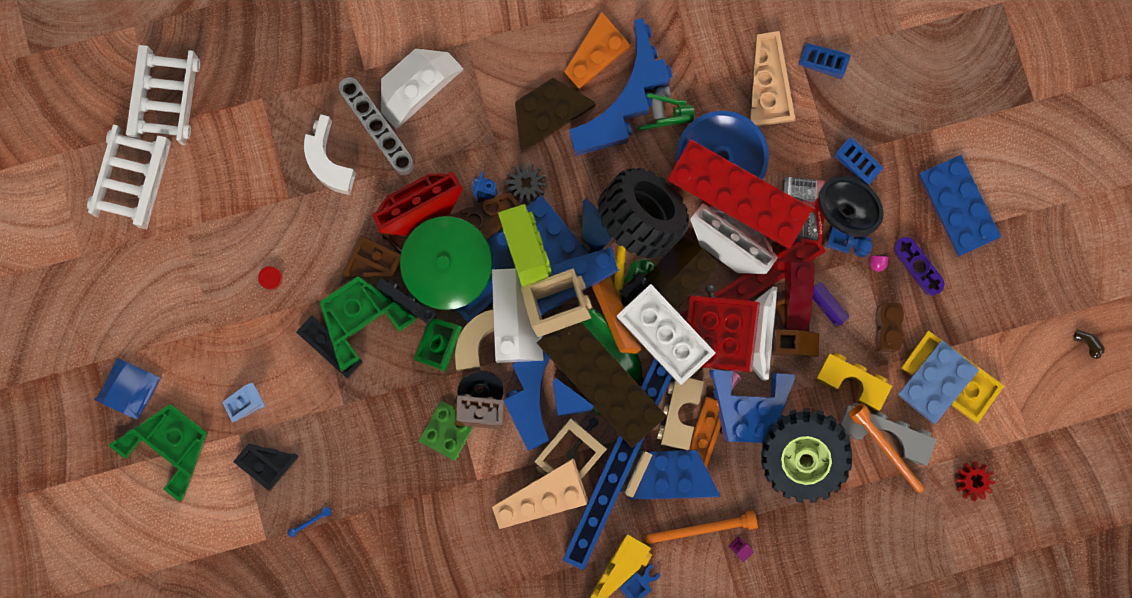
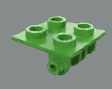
M440 401L419 442L455 461L457 457L459 458L462 447L466 445V440L470 438L469 435L473 427L455 425V410H453L451 405Z

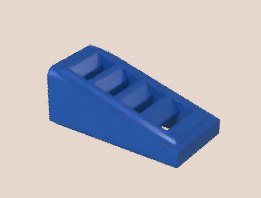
M806 43L799 65L842 79L851 55ZM810 51L815 52L812 62L807 61ZM819 54L823 55L821 64L816 63ZM828 57L832 58L830 66H825ZM837 60L841 61L839 69L834 68Z
M849 137L833 156L868 186L883 170V167L852 137ZM851 148L854 151L847 158L844 154ZM858 154L861 157L854 164L851 160ZM863 160L867 161L868 163L860 170L858 166ZM870 166H873L875 169L867 177L864 173Z

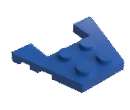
M709 369L710 378L713 379L715 388L713 389L714 396L717 398L720 411L718 414L724 440L728 442L763 443L764 436L768 433V428L772 423L775 424L777 422V418L783 412L795 379V374L772 373L771 397L731 395L733 371Z

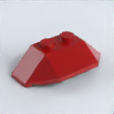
M454 172L427 174L388 195L379 205L377 211H374L371 216L380 233L409 236L416 227L425 221L450 214L463 188Z

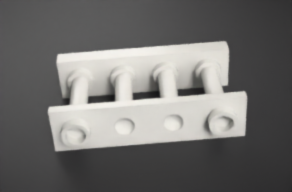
M138 46L126 130L128 137L141 140V134L145 132L177 135L176 140L181 145H186V140L191 135L189 118L195 75L200 70V59L194 51L189 50L188 59L155 56L148 46ZM157 65L185 68V80L182 82L152 78L150 76L151 67ZM153 87L183 91L182 102L177 104L150 101L147 98L148 89ZM148 110L180 113L178 126L146 123L144 113Z
M113 124L112 130H109L106 136V143L108 144L94 193L88 199V213L99 218L100 211L103 210L131 217L135 226L147 229L172 142L162 136H157L156 141H153V143L123 136V130L118 125ZM119 144L149 151L152 154L150 163L141 164L117 158ZM113 166L144 173V176H146L144 185L135 186L111 180L110 176ZM107 188L138 195V198H140L138 206L133 209L103 201Z

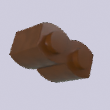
M883 303L879 305L876 311V324L879 329L876 332L875 345L878 352H896L900 350L903 344V332L900 326L903 322L904 311L901 303Z

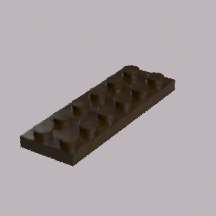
M582 322L546 334L536 342L631 448L667 417Z

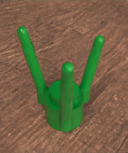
M647 93L646 96L649 98L675 104L677 107L673 108V117L658 119L657 123L639 126L638 130L692 123L694 121L693 105H687L686 100H676Z

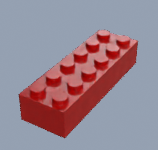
M691 139L667 179L788 249L793 245L813 210L812 207Z

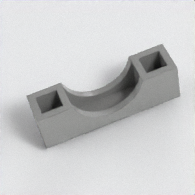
M853 403L852 406H845L839 424H842L845 428V433L849 438L861 440L869 432L863 425L854 423L850 418V410L858 405ZM880 412L869 413L871 416L870 420L878 430L887 432L896 439L900 447L901 458L921 466L928 465L937 439L931 437L932 433L923 429H918V431L909 429L910 424L900 420H896V423L887 420L888 416Z

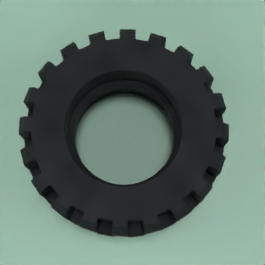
M643 168L623 170L614 178L598 199V215L601 217V224L603 227H606L608 235L613 237L619 246L625 247L629 253H636L639 257L656 258L665 255L685 235L689 225V214L687 213L686 204L682 202L683 198L680 194L676 193L675 188L665 182L666 180L663 177H658L656 173L645 171Z

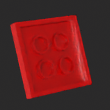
M701 296L689 297L687 323L715 352L700 368L752 373L759 302Z

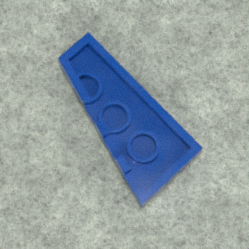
M609 247L550 266L552 275L548 277L574 268L577 276L582 275L587 289L616 273L619 269L613 249ZM574 287L537 300L541 317L548 311L561 306L568 299L576 297Z

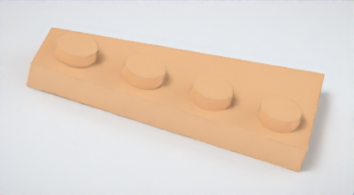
M780 31L757 34L750 120L757 127L795 121Z
M574 458L495 504L492 509L499 529L587 505L588 499Z

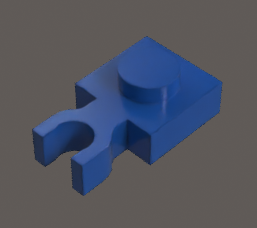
M648 564L643 569L641 576L635 572L618 589L626 598H644L652 590L648 584L651 581H656L661 575L656 573L654 577H650L648 572L654 566Z

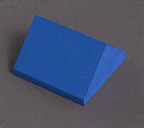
M557 378L553 380L558 417L591 412L594 407L591 403Z

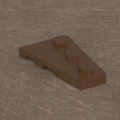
M508 192L476 206L467 207L457 213L446 216L470 222L484 234L488 241L502 229L498 212L520 206V204Z

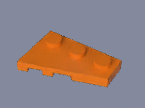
M601 12L565 69L564 74L580 90L629 50L631 45Z

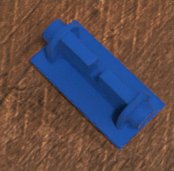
M481 171L480 177L476 176L472 185L473 194L477 202H479L480 197L488 200L497 197L495 182L486 179L484 172Z

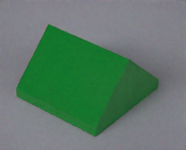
M433 318L430 324L426 326L413 360L447 373L463 328L459 325Z

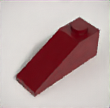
M785 262V330L809 332L814 292V262Z

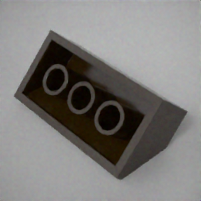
M684 236L654 266L653 271L644 276L648 280L645 284L646 287L643 286L630 301L624 297L621 303L628 306L651 284L677 310L720 264L702 247Z

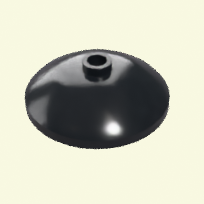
M837 176L825 182L819 191L818 204L821 213L836 230L846 235L864 237L874 233L881 225L884 216L882 203L873 189L864 182L853 177Z

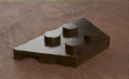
M555 78L550 79L515 101L521 152L529 149L595 107V102Z

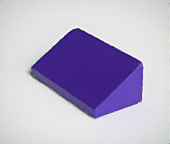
M819 282L814 286L813 300L833 325L839 327L849 318V315L823 283Z

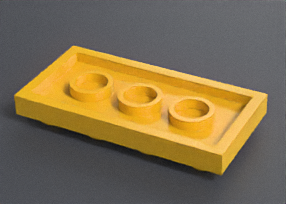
M927 331L900 369L912 377L942 340L930 331ZM964 357L979 371L951 406L977 424L1004 388V385Z

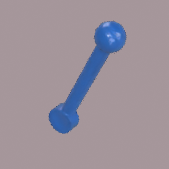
M325 507L320 514L296 528H290L287 532L288 536L295 537L300 530L324 516H330L332 513L331 509Z

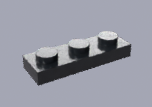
M312 315L296 331L299 336L347 379L364 363L359 358V361L341 372L327 328Z

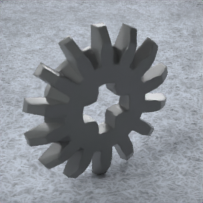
M522 163V170L515 166L513 168L516 173H508L512 180H506L505 184H511L512 187L506 190L507 192L514 191L512 195L514 198L516 196L520 197L518 203L522 204L523 198H527V204H531V197H534L536 200L538 198L537 193L544 195L545 192L540 188L541 186L547 187V183L541 182L546 176H538L541 169L538 168L533 171L534 164H530L529 169H526L525 163ZM522 178L531 179L530 184L532 187L530 189L528 187L524 189L520 187L522 185L520 181Z

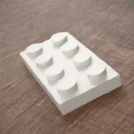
M651 284L616 316L680 386L715 354L713 349Z

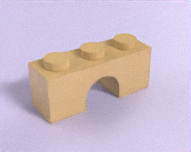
M688 378L680 386L676 380H670L667 393L671 394L669 403L665 402L663 409L667 417L665 425H660L657 439H661L660 445L685 451L689 450L694 427L681 423L678 418V411L684 404L699 405L704 381Z

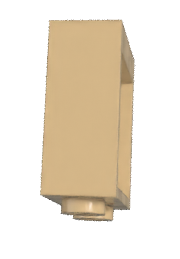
M574 268L520 288L531 326L537 337L591 318L588 309H591L592 305L588 295L584 296L582 291L586 289L582 275L577 276ZM574 287L580 306L542 320L537 300Z
M571 418L534 462L538 464L536 469L544 476L554 470L544 459L570 430L596 452L579 472L582 479L606 451L607 447L576 420Z

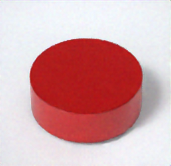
M267 266L259 272L258 281L263 288L275 290L282 283V274L277 268Z

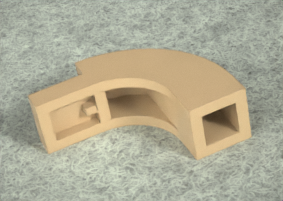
M494 310L479 314L462 330L455 350L457 371L481 369L479 349L483 339L494 331Z

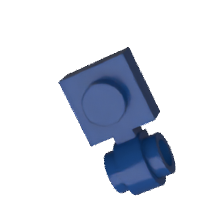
M832 227L826 247L846 254L853 247V254L866 258L867 254H870L873 244L871 243L872 239L864 236L854 239V236L846 235Z

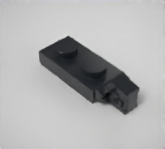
M381 278L377 284L378 291L408 313L416 316L427 325L430 324L436 315V312L431 307L419 305L417 303L418 300L410 293L403 294L398 290L400 287L389 279L386 282Z

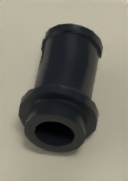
M639 271L636 274L633 273L634 277L619 290L628 301L643 286L646 287L645 284L648 282Z

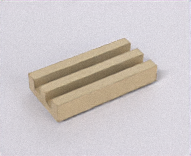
M638 450L620 493L632 498L634 497L652 454Z

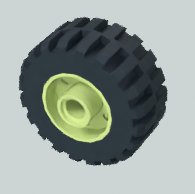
M803 408V412H797L795 409L789 411L787 416L781 415L777 418L775 424L772 423L770 425L768 433L763 439L761 465L765 471L764 476L768 482L771 481L772 488L776 492H783V497L790 499L792 496L799 503H803V499H810V503H815L817 498L822 497L823 500L830 498L831 492L837 493L841 489V484L846 483L849 478V471L852 468L851 442L849 436L845 433V428L842 424H838L833 416L829 415L827 417L824 415V411L821 410L810 412V408ZM804 454H809V455H811V456L805 457V456H802V455H804Z

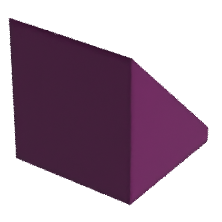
M740 537L729 545V548L743 562L754 553Z

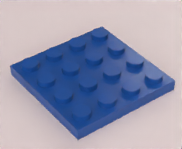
M542 195L526 207L527 212H533L536 227L540 233L550 266L589 254ZM502 228L488 240L493 255V270L515 268Z

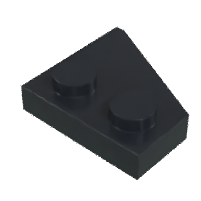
M248 443L233 463L270 492L298 460L299 456L294 453H285L276 449L263 448Z

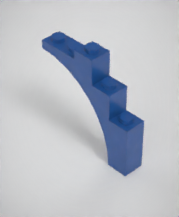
M643 18L634 20L636 60L625 89L617 100L600 116L584 125L569 130L575 156L628 143V136L632 135L629 122H624V120L647 115L652 102L645 92L657 89L660 86H669L670 78L673 77L671 67L665 64L664 59L655 61V59H658L655 45L651 46L649 38L652 37L649 24L644 23Z
M544 351L543 361H525L512 364L524 390L520 392L519 389H515L507 393V399L503 400L528 451L549 442L540 410V389L544 371L550 360Z

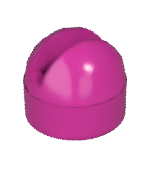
M870 255V267L877 272L883 271L887 267L888 257Z

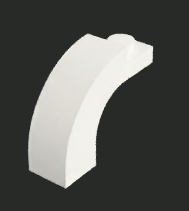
M320 114L319 121L315 120L313 126V134L315 136L305 134L304 152L307 163L314 175L326 187L342 194L351 195L356 173L353 169L338 166L327 158L326 143L332 120L329 116Z

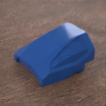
M118 358L103 388L94 400L125 415L139 419L151 400L161 377Z

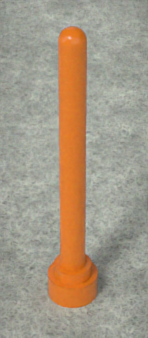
M863 403L853 407L849 412V416L854 423L863 425L914 490L918 493L923 492L924 486L870 420V411Z
M754 510L745 511V514H742L739 518L648 534L645 537V541L651 544L742 526L743 529H757L756 514Z

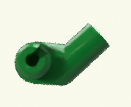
M643 258L632 262L623 282L627 284L634 277L632 274H636L638 271L641 274L653 271V261Z

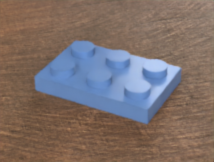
M942 340L897 395L932 424H936L979 370Z

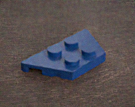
M697 450L650 452L652 457L634 497H630V500L721 498V495Z

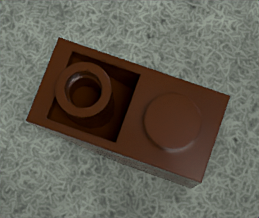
M776 329L773 331L772 355L819 357V333Z

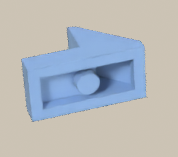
M253 383L243 386L222 402L232 423L264 407V403Z

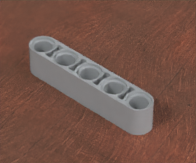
M351 77L343 79L340 82L339 90L346 103L394 170L400 175L410 174L414 169V162L409 152L359 82ZM355 86L356 91L353 94L348 95L345 93L347 87ZM362 104L369 105V110L365 113L358 112V108ZM380 122L383 126L379 131L371 130L373 123ZM389 140L396 142L395 147L391 150L384 148V144ZM402 158L409 160V164L405 168L397 166L398 161Z

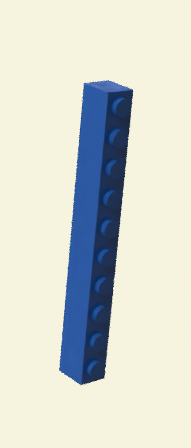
M655 358L653 359L641 388L657 406H659L672 376ZM620 435L618 436L562 561L582 570L585 569L643 439L631 448Z

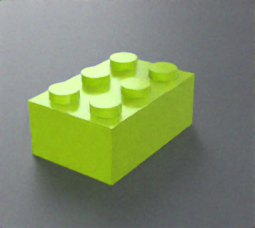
M525 204L498 212L521 287L546 279L552 275L548 256L544 250L540 233L537 230L533 212H527Z

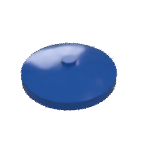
M731 111L707 113L694 120L680 137L676 151V164L691 139L763 180L769 160L766 140L760 129L750 119L741 114Z

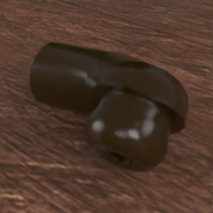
M1081 330L1075 331L1073 340L1087 344L1091 349L1089 351L1090 357L1094 359L1101 358L1105 347L1095 334Z

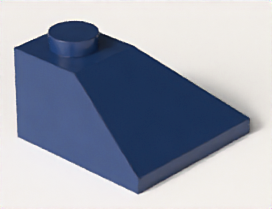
M586 198L583 200L582 241L584 242L582 247L590 254L608 248L615 239L610 237L606 227L602 226L598 209Z

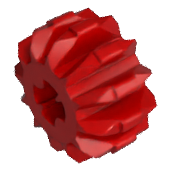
M973 461L971 466L968 463H964V470L958 469L956 471L961 476V478H954V482L961 484L956 488V491L964 490L962 498L967 499L970 496L971 501H977L978 497L981 500L986 499L985 492L989 494L993 492L988 486L996 483L994 480H989V477L994 474L993 471L985 473L987 465L982 464L979 467L977 461ZM971 477H977L978 485L972 486L973 481Z

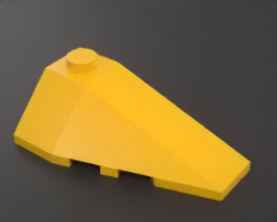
M625 533L589 598H608L638 571L641 565L646 567L652 556L649 553L651 548Z

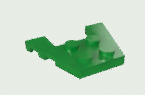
M359 276L320 301V307L341 372L359 361V357L346 341L358 331L384 314L399 333L416 322V318L412 314H408L398 304L387 299L380 291Z
M169 404L136 428L125 433L118 440L110 443L109 447L124 459H128L141 441L146 443L178 469L163 490L177 501L182 502L208 432L174 405Z

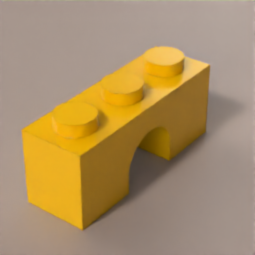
M836 352L833 355L830 353L826 355L814 380L832 390H837L845 378L853 379L859 386V394L855 402L863 403L873 411H880L892 388V385L887 383L888 379L878 374H875V376L867 373V368L857 363L854 366L847 363V358Z

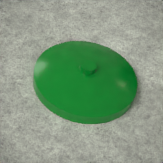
M447 216L433 218L416 227L405 241L400 257L401 274L410 293L423 304L444 310L461 308L475 301L488 286L493 270L492 250L484 234L470 222Z

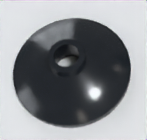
M475 371L466 375L460 381L457 395L468 394L477 398L493 397L496 400H502L504 388L497 375L488 371Z

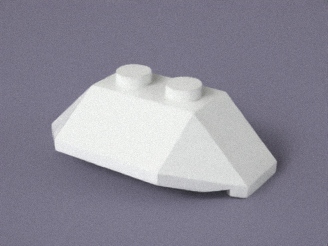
M414 49L381 79V114L397 130L464 69L448 52Z
M702 203L690 219L700 246L737 273L767 274L778 258L773 253L771 245L763 234L714 206Z
M777 287L770 288L756 300L760 303L752 370L761 381L769 380Z

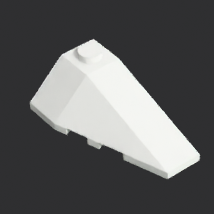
M516 269L492 270L496 362L543 361V350L536 343L542 336L537 337L531 326Z

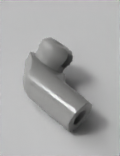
M660 86L654 94L670 98L671 89L668 86ZM652 98L654 119L664 118L663 101Z

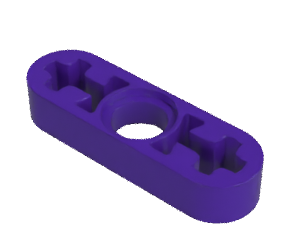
M902 237L894 244L895 255L923 292L930 296L942 292L945 286L943 278L915 241L909 237ZM901 242L904 245L908 243L910 245V248L908 249L910 254L913 255L916 252L918 256L913 257L908 262L906 259L909 258L910 255L906 251H904L903 253L900 251V248L902 247ZM921 260L925 264V270L922 273H918L913 269L914 261ZM930 271L932 274L929 275L928 278L931 281L936 280L938 282V284L936 285L937 290H935L934 288L929 289V280L925 278L922 281L920 277L926 275Z

